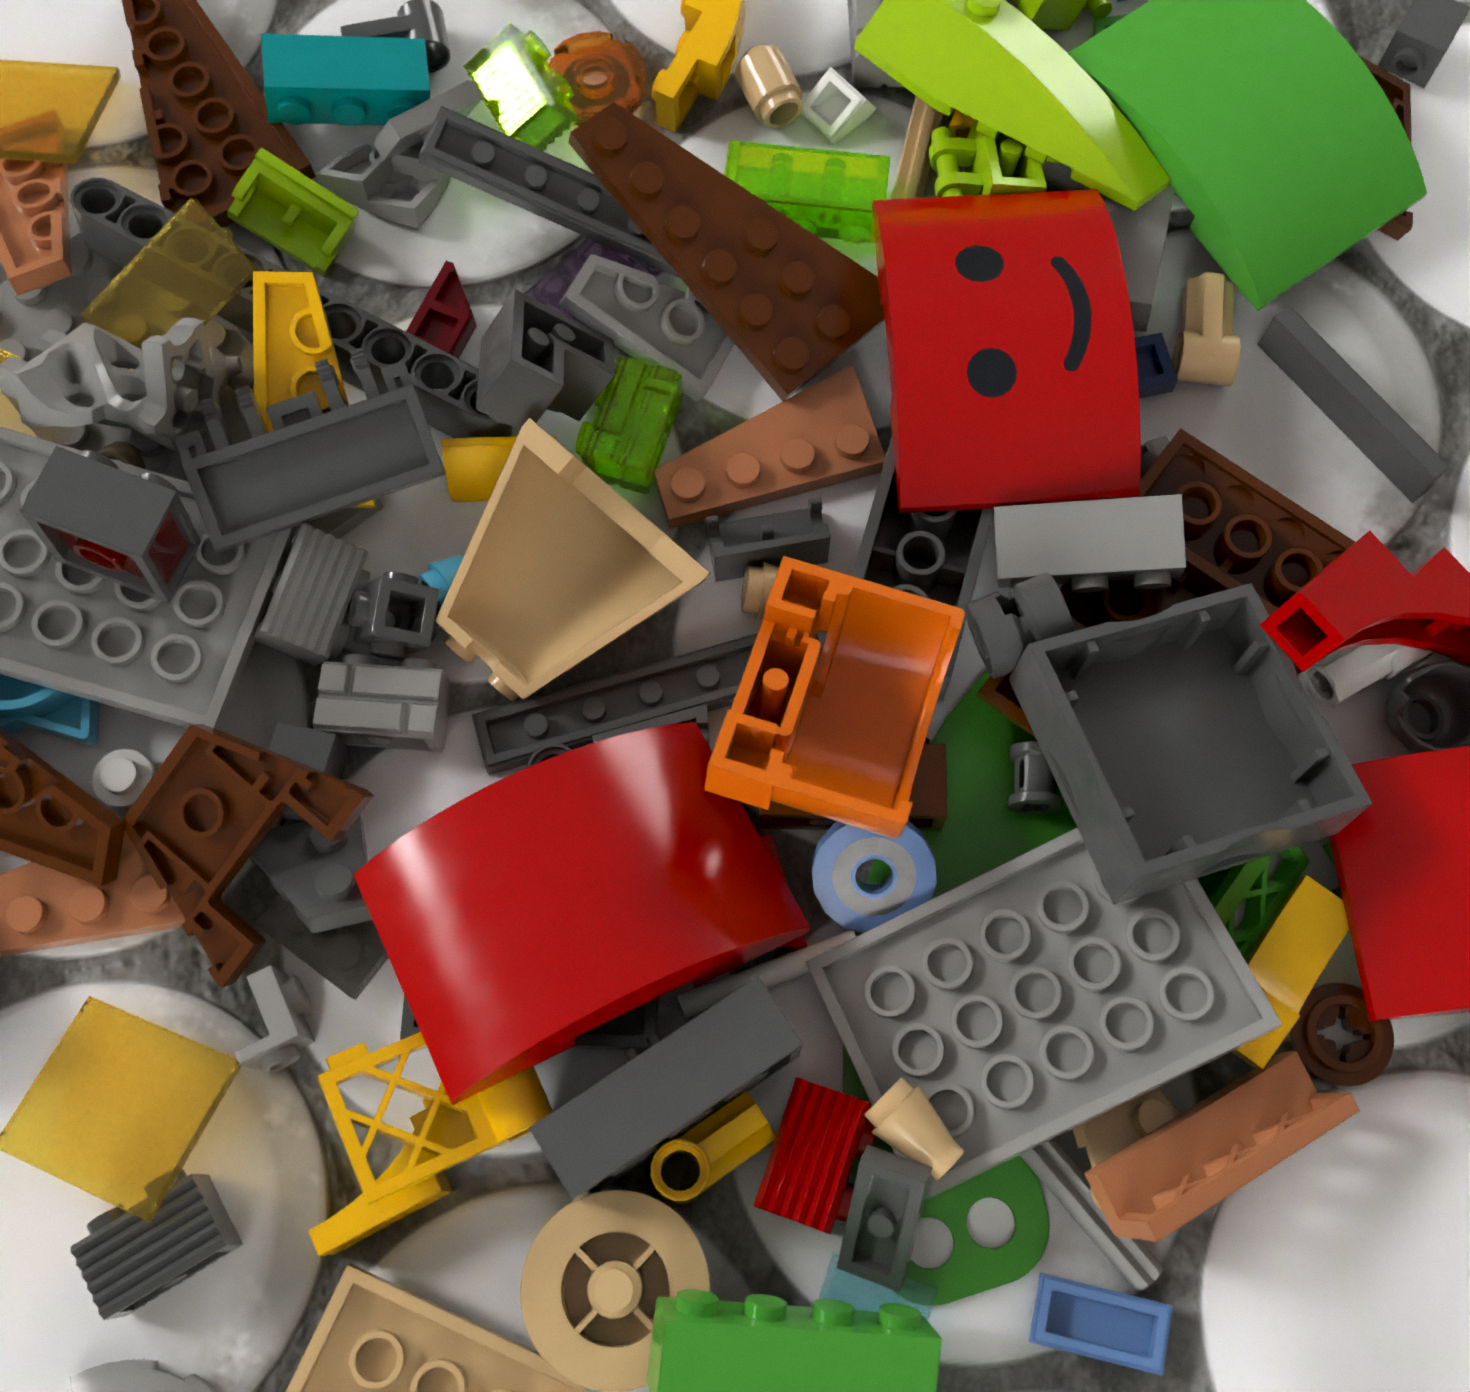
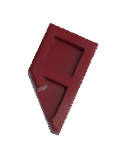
M446 260L406 332L459 359L477 325L455 266L452 262Z

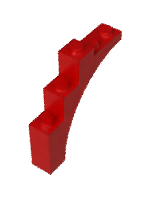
M1369 530L1276 609L1259 626L1302 672H1305L1330 654L1359 645L1397 644L1433 651L1470 665V573L1445 547L1410 573Z

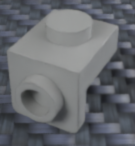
M270 965L247 976L269 1036L235 1052L239 1065L255 1070L262 1068L263 1073H271L293 1064L301 1057L298 1050L315 1042L304 1015L305 1012L311 1010L310 1000L304 986L296 975L289 978L288 974Z

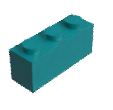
M261 34L268 123H287L290 125H301L304 123L341 124L345 126L359 124L385 125L389 119L430 99L425 39Z

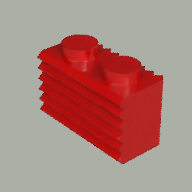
M796 1077L753 1206L830 1235L832 1234L835 1222L846 1225L854 1185L848 1183L855 1157L861 1158L867 1145L873 1146L876 1135L871 1133L876 1127L864 1116L871 1108V1103Z

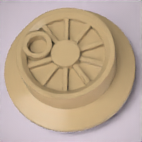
M609 1190L589 1194L582 1200H575L558 1211L544 1225L533 1241L527 1254L521 1277L520 1299L523 1320L538 1353L550 1367L567 1380L579 1386L602 1392H623L647 1386L646 1380L656 1298H676L677 1292L685 1289L710 1292L709 1270L703 1249L690 1226L678 1213L663 1202L651 1196L627 1190Z

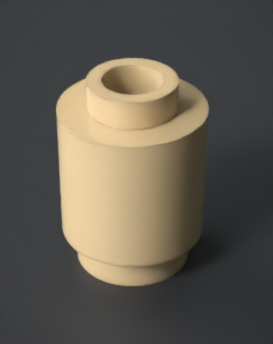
M758 45L747 50L735 69V77L755 117L772 129L789 125L799 117L803 110V103L801 101L803 92L782 51L773 45Z

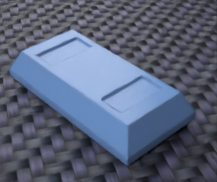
M1040 1273L1028 1342L1163 1376L1173 1306Z

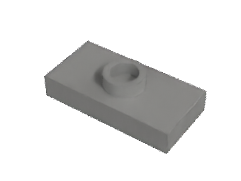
M467 80L389 119L375 138L373 144L383 160H386L421 141L425 142L441 106L468 117L483 99L484 95L474 80Z

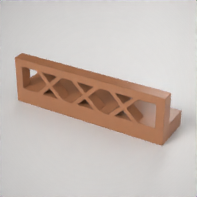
M1297 1051L1281 1052L1271 1058L1263 1069L1255 1068L1091 1168L1084 1175L1114 1236L1158 1242L1360 1110L1351 1093H1318Z

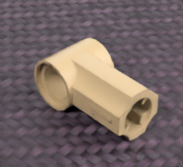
M1205 272L1201 276L1187 279L1183 287L1181 330L1178 333L1172 356V364L1178 381L1231 386L1236 377L1241 343L1239 336H1233L1234 283L1229 282L1224 274Z

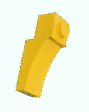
M1308 875L1300 877L1244 959L1282 1023L1279 1029L1232 1051L1252 1067L1263 1069L1301 1016L1299 1012L1305 1000L1349 931L1343 900Z
M425 1098L422 1100L425 1109L409 1117L415 1129L412 1134L418 1137L433 1101ZM441 1104L439 1105L426 1140L454 1149L476 1139L466 1114ZM405 1144L390 1166L375 1181L376 1184L404 1172L414 1146ZM421 1149L414 1167L437 1157V1155ZM442 1171L370 1205H367L362 1193L348 1206L308 1232L318 1256L336 1255L452 1193L453 1189L445 1171Z

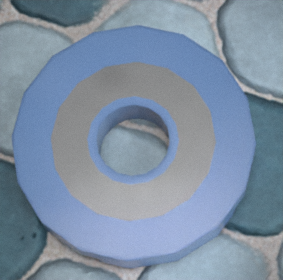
M907 821L903 833L897 839L835 822L818 841L811 866L814 894L825 914L842 927L860 933H865L930 901L937 884L934 853L923 832L909 821ZM878 859L884 861L891 868L890 876L884 882L876 885L862 882L857 877L856 872L858 867L867 860Z

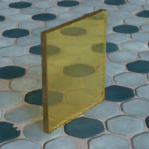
M0 60V159L76 164L121 77L118 67Z
M88 996L1 1132L0 1151L150 1223L235 1076L238 1074L241 1065H239L237 1059Z

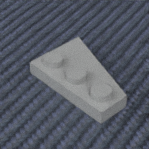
M591 254L585 261L558 304L593 330L613 339L614 345L696 402H699L707 394L735 345L690 289L683 292L660 284L654 275Z

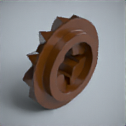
M1329 983L1313 988L1299 1012L1301 1016L1289 1032L1294 1051H1297L1302 1063L1311 1072V1077L1324 1080L1337 1087L1362 1085L1375 1079L1384 1071L1393 1053L1394 1033L1391 1021H1369L1363 989L1345 983ZM1336 1016H1338V1019H1341L1343 1030L1353 1032L1355 1036H1363V1040L1343 1045L1341 1055H1339V1052H1336L1335 1041L1325 1039L1324 1035H1317V1031L1334 1026Z

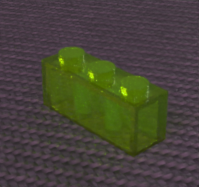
M729 140L724 175L817 237L841 239L852 244L875 243L872 201L886 200L891 156Z

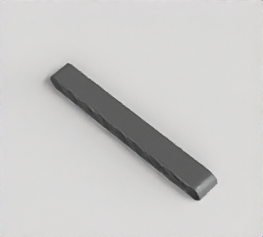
M105 178L83 180L71 192L70 201L83 241L88 248L252 334L253 271L289 272ZM318 287L343 381L364 391L361 381L356 377L350 362V351L363 347L380 394L388 392L380 368L401 361L405 362L428 425L453 438L507 437L512 435V426L500 424L492 420L488 415H482L485 413L476 410L478 368Z

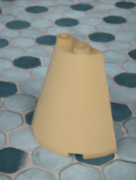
M529 418L521 427L435 622L449 633L444 642L451 650L469 663H472L477 656L481 658L492 669V674L487 678L489 683L505 697L515 701L519 696L522 699H526L702 584L711 573L610 485Z

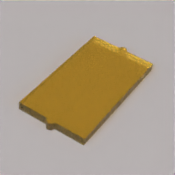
M190 198L80 315L87 323L100 327L142 349L141 343L147 338L165 335L183 317L201 320L205 326L253 277V271L258 270L231 240L233 237L232 231L221 228L197 199Z

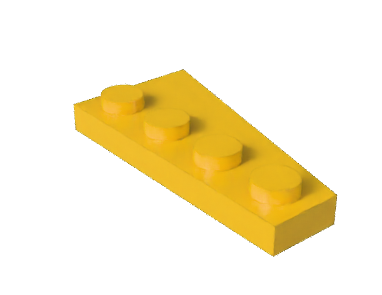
M253 271L254 396L268 432L274 431L265 407L315 391L323 414L331 412L315 368L316 362L328 359L329 364L336 371L340 382V392L345 405L348 406V397L317 280L313 272ZM375 499L350 508L377 507Z

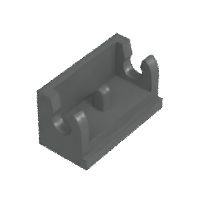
M821 498L809 499L808 508L724 523H719L717 515L706 517L705 528L715 582L742 578L747 566L760 567L762 562L779 567L783 556L813 565L828 563L831 537L828 523H823Z

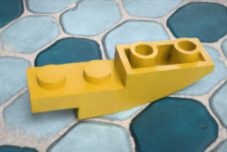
M682 0L680 13L685 17V31L678 41L675 58L667 70L661 69L651 92L652 100L656 104L658 126L676 133L699 94L718 101L730 78L738 56L743 35L745 0Z

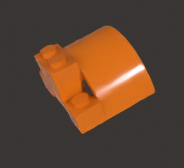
M783 556L765 606L763 621L731 710L728 709L708 763L704 790L766 810L769 809L772 801L892 839L899 838L905 829L913 803L909 802L914 778L938 696L965 616L964 610ZM819 632H827L817 665L821 644L817 639H814V636Z

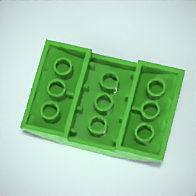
M1151 0L1068 52L1077 64L1101 87L1141 136L1171 178L1169 185L1195 216L1188 227L1189 230L1256 311L1274 301L1427 195L1421 169L1410 140L1383 89L1347 40L1306 0Z

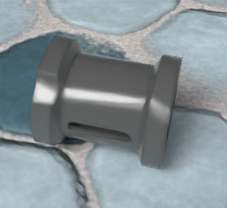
M1027 741L1011 745L1009 760L1014 762V794L1007 798L1008 809L1016 813L1030 815L1054 814L1063 810V798L1057 795V783L1038 742Z

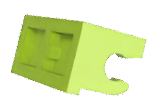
M261 147L232 193L235 200L228 209L227 217L317 274L325 277L354 233L359 210Z

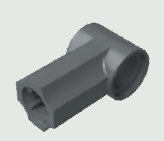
M410 0L399 8L395 17L341 27L342 36L425 39L428 73L441 70L450 60V49L443 11L432 0Z

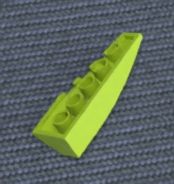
M883 0L856 38L854 49L933 109L947 116H950L954 109L978 121L976 131L994 140L1001 132L1027 145L1024 152L1025 156L1041 164L1045 162L1062 163L1072 168L1070 175L1072 180L1092 190L1097 189L1100 194L1133 211H1136L1164 191L1171 181V178L1141 136L1101 87L1058 43L1021 11L1005 0Z

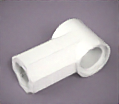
M1397 644L1359 645L1330 654L1306 670L1307 685L1318 700L1324 701L1334 708L1384 678L1387 681L1396 679L1428 659L1435 652Z

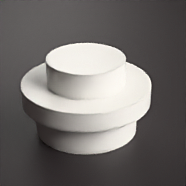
M118 749L112 751L99 761L92 777L94 792L102 802L113 808H131L154 776L155 769L152 762L137 750Z

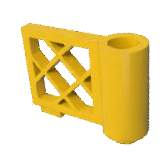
M421 1032L372 1053L368 1052L366 1044L363 1042L327 1057L326 1062L329 1071L318 1075V1081L367 1205L487 1150L512 1142L531 1133L529 1127L553 1112L534 1066L452 1105L448 1095L444 1094L445 1088L442 1081L438 1091L400 1077L409 1055L427 1047ZM399 1059L393 1074L379 1069V1067ZM362 1074L389 1084L374 1119L346 1109L337 1085ZM396 1087L433 1101L419 1137L381 1122ZM441 1104L466 1114L476 1139L454 1149L426 1140L439 1105ZM352 1123L369 1129L362 1147ZM376 1132L414 1146L404 1172L376 1184L366 1159ZM421 1149L437 1155V1157L414 1167Z

